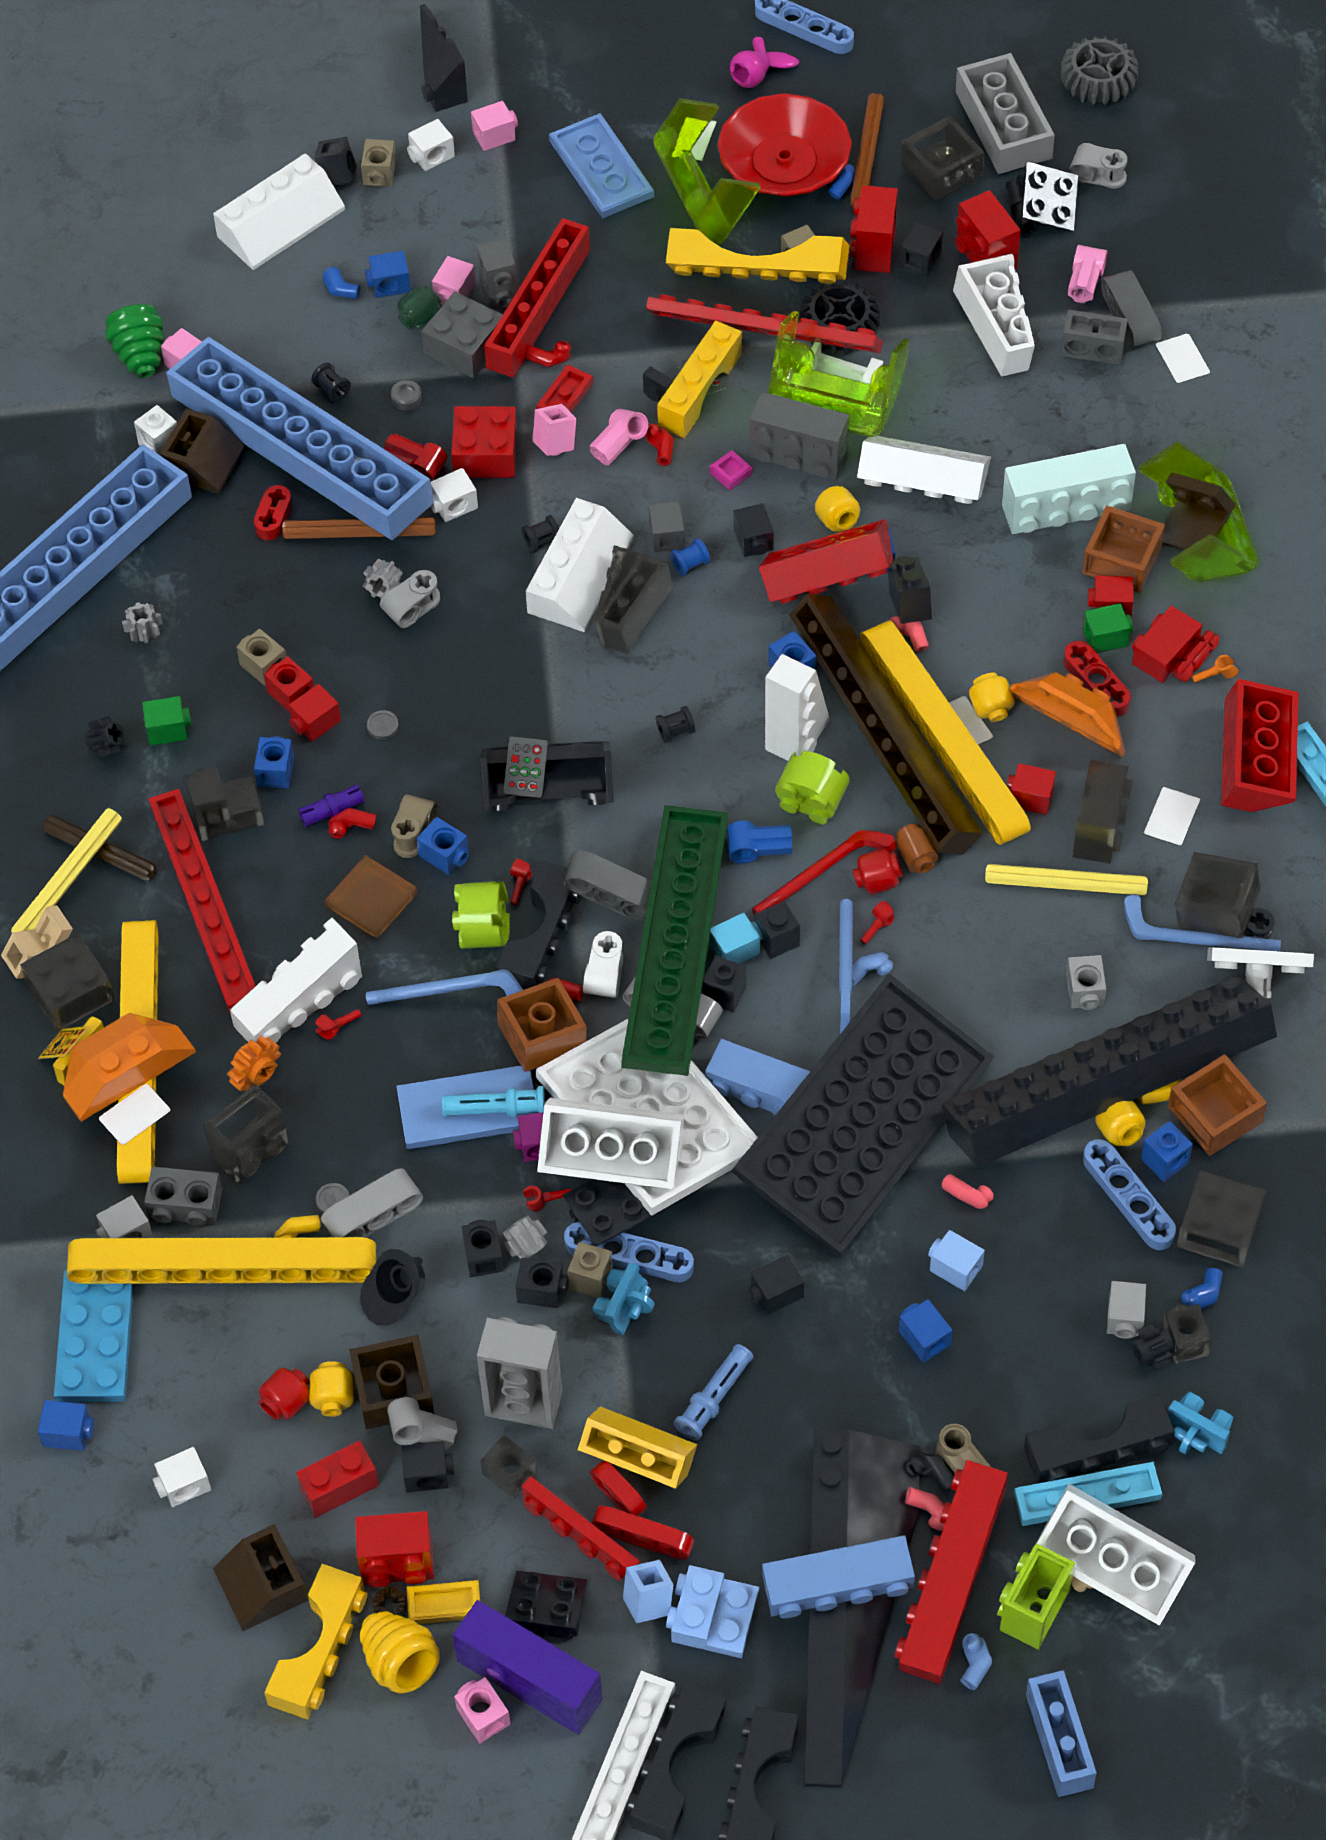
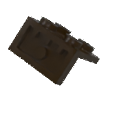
M1171 472L1165 483L1174 492L1173 496L1177 501L1164 523L1165 529L1162 544L1206 557L1236 504L1219 485Z

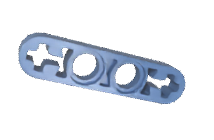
M755 0V15L759 20L837 54H845L853 49L854 32L850 27L788 0ZM788 15H796L799 17V19L796 21H788L785 19V17ZM821 26L824 29L820 32H813L809 28Z
M1102 1139L1090 1141L1086 1145L1083 1155V1163L1086 1169L1150 1248L1155 1250L1169 1248L1173 1244L1176 1234V1226L1173 1220L1108 1141ZM1096 1152L1098 1155L1105 1154V1164L1100 1158L1093 1160V1153ZM1115 1175H1121L1128 1180L1129 1184L1124 1188H1116L1111 1185L1109 1180ZM1134 1201H1143L1148 1205L1149 1210L1146 1213L1137 1214L1131 1210L1130 1204ZM1154 1226L1159 1231H1163L1165 1229L1166 1236L1164 1238L1160 1234L1154 1236Z
M580 1222L571 1224L564 1232V1245L566 1251L572 1256L577 1248V1245L574 1244V1239H577L579 1234L585 1235V1240L581 1241L582 1243L592 1246L594 1244ZM621 1233L597 1246L603 1248L607 1242L616 1241L622 1246L618 1254L612 1255L613 1267L626 1270L629 1263L636 1264L640 1268L639 1273L672 1282H684L694 1272L692 1254L685 1248ZM641 1250H650L655 1254V1258L649 1263H641L636 1259V1255ZM661 1254L665 1255V1261L663 1260V1267H660ZM678 1260H683L684 1266H681L679 1270H674L673 1264H676Z

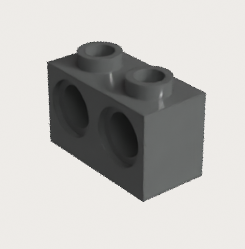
M502 238L476 245L480 286L489 308L508 307L518 289L516 264L506 239Z
M1068 310L1063 331L1061 356L1121 365L1128 318Z
M151 1167L144 1201L148 1218L160 1223L181 1221L193 1226L216 1225L223 1190L220 1175L214 1172ZM166 1194L173 1195L171 1198L167 1200L160 1199L163 1195ZM198 1198H207L202 1203L193 1202Z

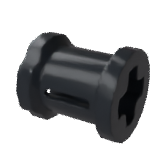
M328 362L318 366L311 377V382L316 387L323 388L327 392V397L332 402L343 399L351 387V382L347 378H341L335 372V367Z
M548 515L544 521L531 527L525 525L521 529L528 548L531 552L538 551L539 546L554 540L559 527L554 517Z
M687 706L681 707L680 711L664 717L660 714L655 717L657 729L664 743L670 742L674 736L686 732L689 734L696 732L692 714ZM681 722L679 725L670 727L671 724Z

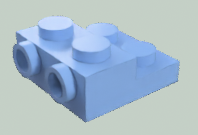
M689 1565L687 1575L680 1573L677 1580L675 1595L681 1596L678 1608L671 1606L667 1617L666 1628L672 1629V1642L742 1659L759 1596V1587L724 1579V1573Z

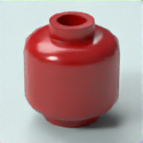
M880 848L859 856L857 859L858 868L852 870L858 888L865 887L870 895H876L896 888L899 884V878L903 877L896 853L890 854L886 848Z
M278 1368L260 1386L259 1396L261 1399L258 1403L271 1418L275 1420L280 1418L290 1420L309 1401L310 1390L307 1385L310 1381L303 1372L296 1368L292 1371L287 1368Z

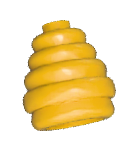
M388 1611L373 1613L363 1621L360 1631V1642L363 1645L366 1663L379 1685L395 1693L403 1694L420 1688L431 1678L440 1661V1650L428 1628Z

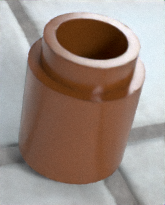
M909 824L901 828L896 834V845L909 871L922 874L933 869L938 860V854L924 829L920 828L918 824Z

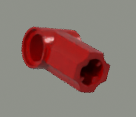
M396 433L394 435L390 434L383 448L428 477L430 482L433 481L448 459L446 452L440 446L431 442L423 446Z

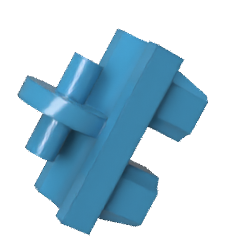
M629 1263L626 1270L611 1269L607 1277L606 1286L610 1292H614L612 1299L597 1298L593 1306V1312L597 1319L609 1323L613 1332L624 1335L631 1318L637 1319L640 1312L651 1313L655 1306L654 1301L648 1297L651 1288L647 1286V1280L639 1274L640 1268L636 1264Z
M1188 1392L1179 1402L1174 1400L1168 1410L1170 1411L1168 1416L1171 1424L1175 1427L1174 1437L1182 1441L1179 1451L1186 1455L1193 1447L1203 1453L1208 1446L1222 1454L1227 1446L1233 1416L1221 1409H1217L1210 1420L1199 1414L1204 1406V1401L1192 1392Z

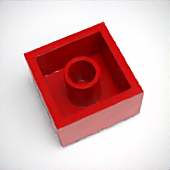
M862 185L861 197H855L853 215H858V217H854V220H852L850 238H856V240L851 239L850 257L855 258V270L890 273L896 232L898 188Z
M988 190L959 203L958 217L956 218L957 237H955V244L959 252L965 253L970 263L1013 254L1015 261L1014 269L1016 270L1018 266L1020 228L992 192Z
M455 406L451 454L453 472L463 468L468 477L515 478L517 445L516 407Z
M428 1511L355 1517L357 1561L363 1585L369 1584L371 1587L376 1588L386 1587L393 1582L417 1585L426 1582V1580L434 1579L433 1543Z

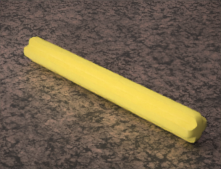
M109 808L104 811L12 927V933L34 930L45 908L55 906L121 822L122 818L116 811Z
M988 864L985 873L986 882L992 884L1131 895H1146L1148 889L1147 877L997 864Z

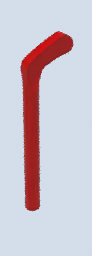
M869 830L855 832L845 842L752 908L753 914L755 915L785 901L858 848L869 846L876 849L886 848L890 853L893 852L897 846L894 836Z

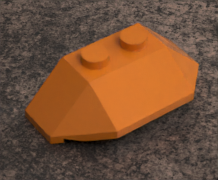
M1057 672L1015 683L1010 687L1009 690L1015 699L1118 756H1124L1125 748L1115 709L1111 702H1109L1110 696L1096 688L1091 692L1082 687L1083 682L1069 673L1064 677Z
M129 1012L72 1047L63 1097L82 1122L196 1053L195 1048L177 1025Z

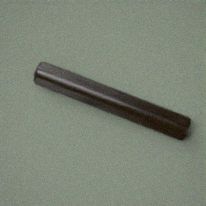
M48 815L43 822L44 832L75 847L88 833V831L55 815ZM105 841L94 855L145 881H151L157 871L154 863L108 841Z

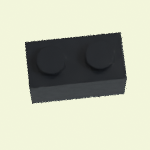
M901 556L893 560L888 568L889 594L901 624L931 620L930 585L918 556Z

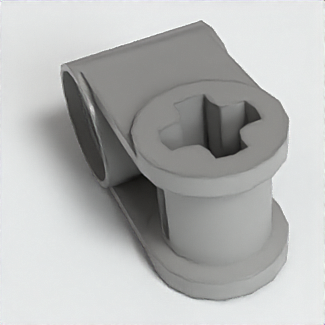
M1083 143L1077 148L1069 168V173L1078 175V182L1096 184L1110 189L1120 188L1126 183L1127 179L1126 172L1124 171L1127 165V155L1118 149H1109L1091 143Z
M428 570L415 572L397 587L385 593L380 601L381 609L400 628H408L417 619L439 604L440 592L436 588L437 577Z

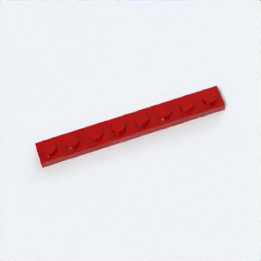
M660 294L659 298L648 297L646 309L656 316L713 325L716 320L738 330L809 342L816 341L821 344L881 354L883 341L875 335V331L866 328H858L857 332L846 330V326L836 323H829L828 327L818 326L817 321L800 318V322L789 321V317L782 314L772 313L771 318L761 316V312L752 309H743V313L732 311V307L723 304H715V308L705 307L704 302L687 299V303L676 302L677 298Z
M176 789L148 798L226 1006L230 1012L256 986L180 790Z

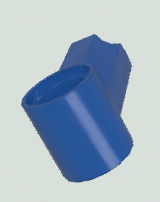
M736 821L727 828L729 858L735 863H750L756 860L758 856L792 854V832L790 825L756 827L755 824L749 821Z

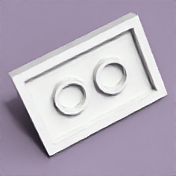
M1209 947L1207 961H1215L1214 968L1237 969V963H1246V982L1264 998H1271L1273 965H1281V972L1304 973L1305 967H1313L1314 954Z

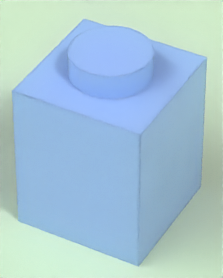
M949 1230L943 1239L937 1238L929 1250L928 1256L931 1257L930 1271L961 1290L966 1291L983 1266L985 1250Z
M656 1560L626 1567L623 1600L635 1622L640 1623L668 1616L672 1601L673 1583L661 1561Z

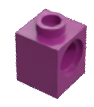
M544 1112L518 1116L519 1129L513 1130L515 1150H522L524 1162L539 1160Z

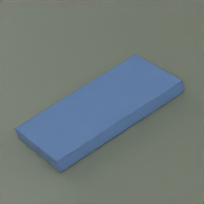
M601 113L549 134L550 143L602 219L654 197L653 188Z
M522 1066L396 1086L407 1150L512 1133L513 1130L519 1129L518 1116L537 1114H518L514 1118L507 1116V1113L443 1116L442 1095L506 1093V1089L510 1087H515L516 1090H534L531 1072H524Z

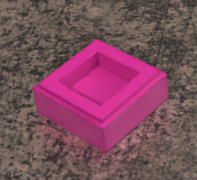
M731 450L709 466V473L727 489L732 490L753 474V468Z

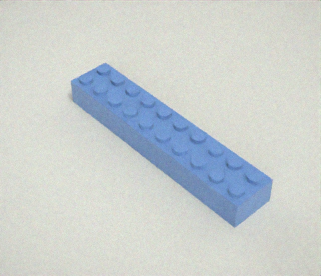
M209 336L166 372L173 398L193 411L214 417L240 442L390 540L398 536L434 503L431 483L428 477Z
M142 444L0 571V671L192 498L188 475Z

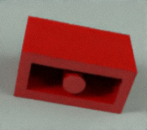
M1171 605L1164 614L1159 613L1154 618L1149 631L1145 635L1140 634L1132 645V650L1134 651L1132 665L1164 683L1174 672V667L1181 660L1184 661L1183 657L1197 641H1200L1202 624Z
M360 1440L296 1472L299 1488L315 1518L379 1486L376 1469Z

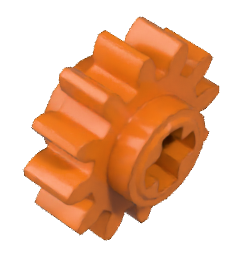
M262 1035L258 1037L256 1043L251 1039L236 1052L230 1064L234 1068L227 1073L230 1077L229 1082L239 1091L244 1090L246 1093L251 1090L252 1086L259 1088L260 1085L269 1080L278 1066L274 1061L281 1056V1053L278 1051L280 1046L269 1037L265 1038Z

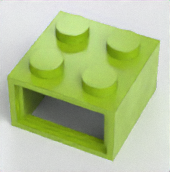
M1035 1543L1030 1554L1024 1552L1015 1570L1018 1574L1014 1584L1008 1582L999 1599L1001 1605L997 1615L1001 1617L1000 1631L1039 1650L1071 1590L1075 1562ZM1040 1589L1050 1591L1046 1600L1038 1597L1037 1592ZM1032 1605H1039L1042 1609L1040 1613H1036L1030 1610V1607Z

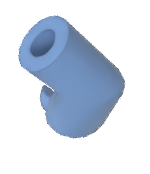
M878 952L861 956L852 966V986H855L869 971L874 969L877 970L879 975L889 973L893 969V962L888 959L889 955Z
M970 1633L962 1640V1646L969 1667L960 1681L967 1688L976 1690L991 1667L992 1658L985 1640L976 1633Z

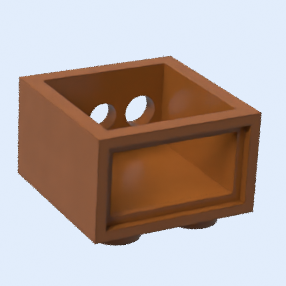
M1106 505L1085 549L1082 574L1093 578L1095 576H1133V591L1141 593L1162 548L1165 524Z
M1225 1054L1171 1087L1168 1109L1208 1156L1213 1155L1263 1123L1267 1102Z

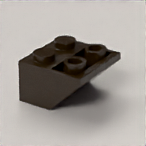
M186 408L159 455L188 475L190 485L219 494L243 454L245 445L214 417Z
M275 1524L243 1538L213 1568L242 1631L308 1601L305 1584Z

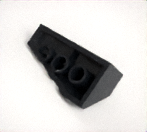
M426 4L420 5L425 85L421 86L425 101L431 102L435 112L468 102L465 62L454 41L451 38H446L445 29L438 26L436 17Z

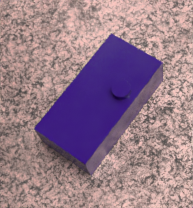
M476 1600L453 1634L457 1662L483 1678L486 1677L488 1681L577 1735L581 1733L603 1700L599 1672L479 1600Z

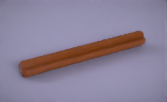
M871 93L868 96L850 198L852 208H854L855 197H861L862 185H870L884 103L882 94Z
M417 517L398 536H433L436 531L435 519L433 517ZM360 519L285 520L282 525L283 537L286 539L386 537Z

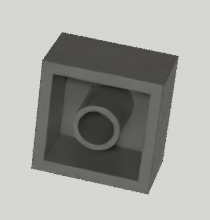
M454 291L421 331L424 355L469 377L475 378L486 364L484 345L503 314Z

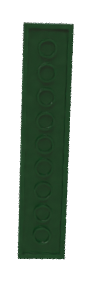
M664 805L621 1068L689 1076L727 831V812Z

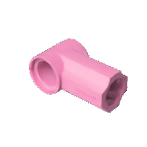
M1083 245L1077 246L1073 262V274L1068 287V296L1072 297L1074 302L1085 304V302L1093 300L1099 276L1102 277L1108 254L1107 250Z
M625 409L615 410L610 416L609 425L591 443L589 451L603 465L609 466L633 439L637 440L645 436L648 430L646 416L643 413Z

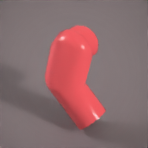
M898 616L890 618L902 635L910 637L915 652L929 648L921 621L901 624Z
M952 1174L947 1175L942 1181L943 1190L977 1209L988 1207V1202L993 1200V1192L985 1185L979 1186L976 1190Z
M909 1487L905 1504L926 1510L932 1514L928 1521L929 1526L943 1531L945 1524L940 1523V1518L945 1504L934 1494Z

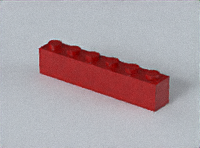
M564 218L560 220L484 345L487 369L514 378L526 358L529 346L534 345L590 252L588 226Z
M966 1460L963 1470L957 1468L951 1485V1489L955 1490L956 1493L952 1503H945L940 1518V1523L945 1524L941 1537L934 1536L928 1556L934 1557L930 1570L923 1569L919 1579L917 1590L922 1591L919 1603L912 1602L907 1615L906 1624L911 1625L907 1638L900 1637L894 1658L900 1659L899 1671L938 1684L942 1683L1008 1483L1007 1472L970 1460Z

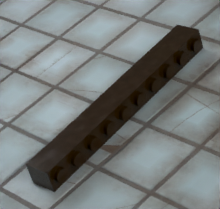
M807 593L789 616L809 648L817 656L819 664L937 852L963 855L983 833L833 597Z

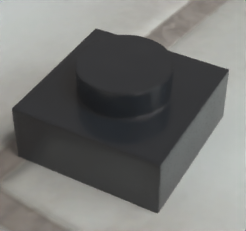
M650 366L643 373V393L649 399L659 402L674 380Z

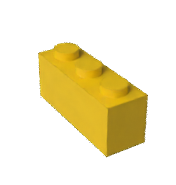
M600 1406L587 1418L578 1450L676 1489L688 1476L697 1444Z

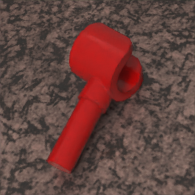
M516 859L510 869V875L517 878L510 904L514 906L518 905L525 883L529 882L532 878L530 864L521 859Z
M881 901L873 908L872 914L877 920L873 922L871 927L861 937L860 941L866 945L882 926L887 927L894 922L893 909L886 901Z
M357 1009L347 1015L338 1017L334 1021L326 1014H323L315 1022L318 1026L315 1031L325 1039H333L340 1027L361 1017V1012Z
M528 1186L523 1190L525 1198L537 1197L534 1201L526 1202V1205L531 1211L538 1212L544 1207L545 1202L562 1199V1195L571 1191V1188L542 1193L537 1186Z

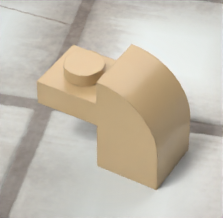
M57 905L48 906L45 908L34 930L12 933L1 956L16 979L41 975L59 965L69 955L71 949L66 941L73 928Z

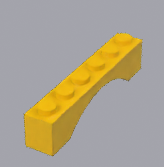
M670 228L666 264L675 274L682 276H691L692 272H703V275L708 277H720L721 273L731 274L732 277L738 279H748L749 275H760L761 279L771 281L778 280V277H789V280L795 282H806L807 278H815L821 283L834 284L836 280H845L850 245L843 237L812 236L804 243L785 252L764 256L737 254L721 248L710 241L699 230Z

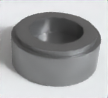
M410 380L396 383L391 389L393 405L404 411L418 407L422 400L420 386Z

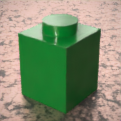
M1120 603L1084 611L1082 630L1087 643L1096 653L1128 647L1129 634L1133 633V623L1130 615H1125Z
M180 696L142 702L150 746L188 740L186 727L192 726L189 707L182 708Z

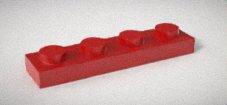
M530 1476L521 1486L523 1504L529 1512L537 1517L540 1514L550 1521L551 1527L557 1534L564 1538L569 1536L576 1541L579 1550L590 1559L594 1557L605 1564L604 1567L607 1572L615 1579L621 1580L623 1578L625 1580L626 1567L640 1564L637 1558Z

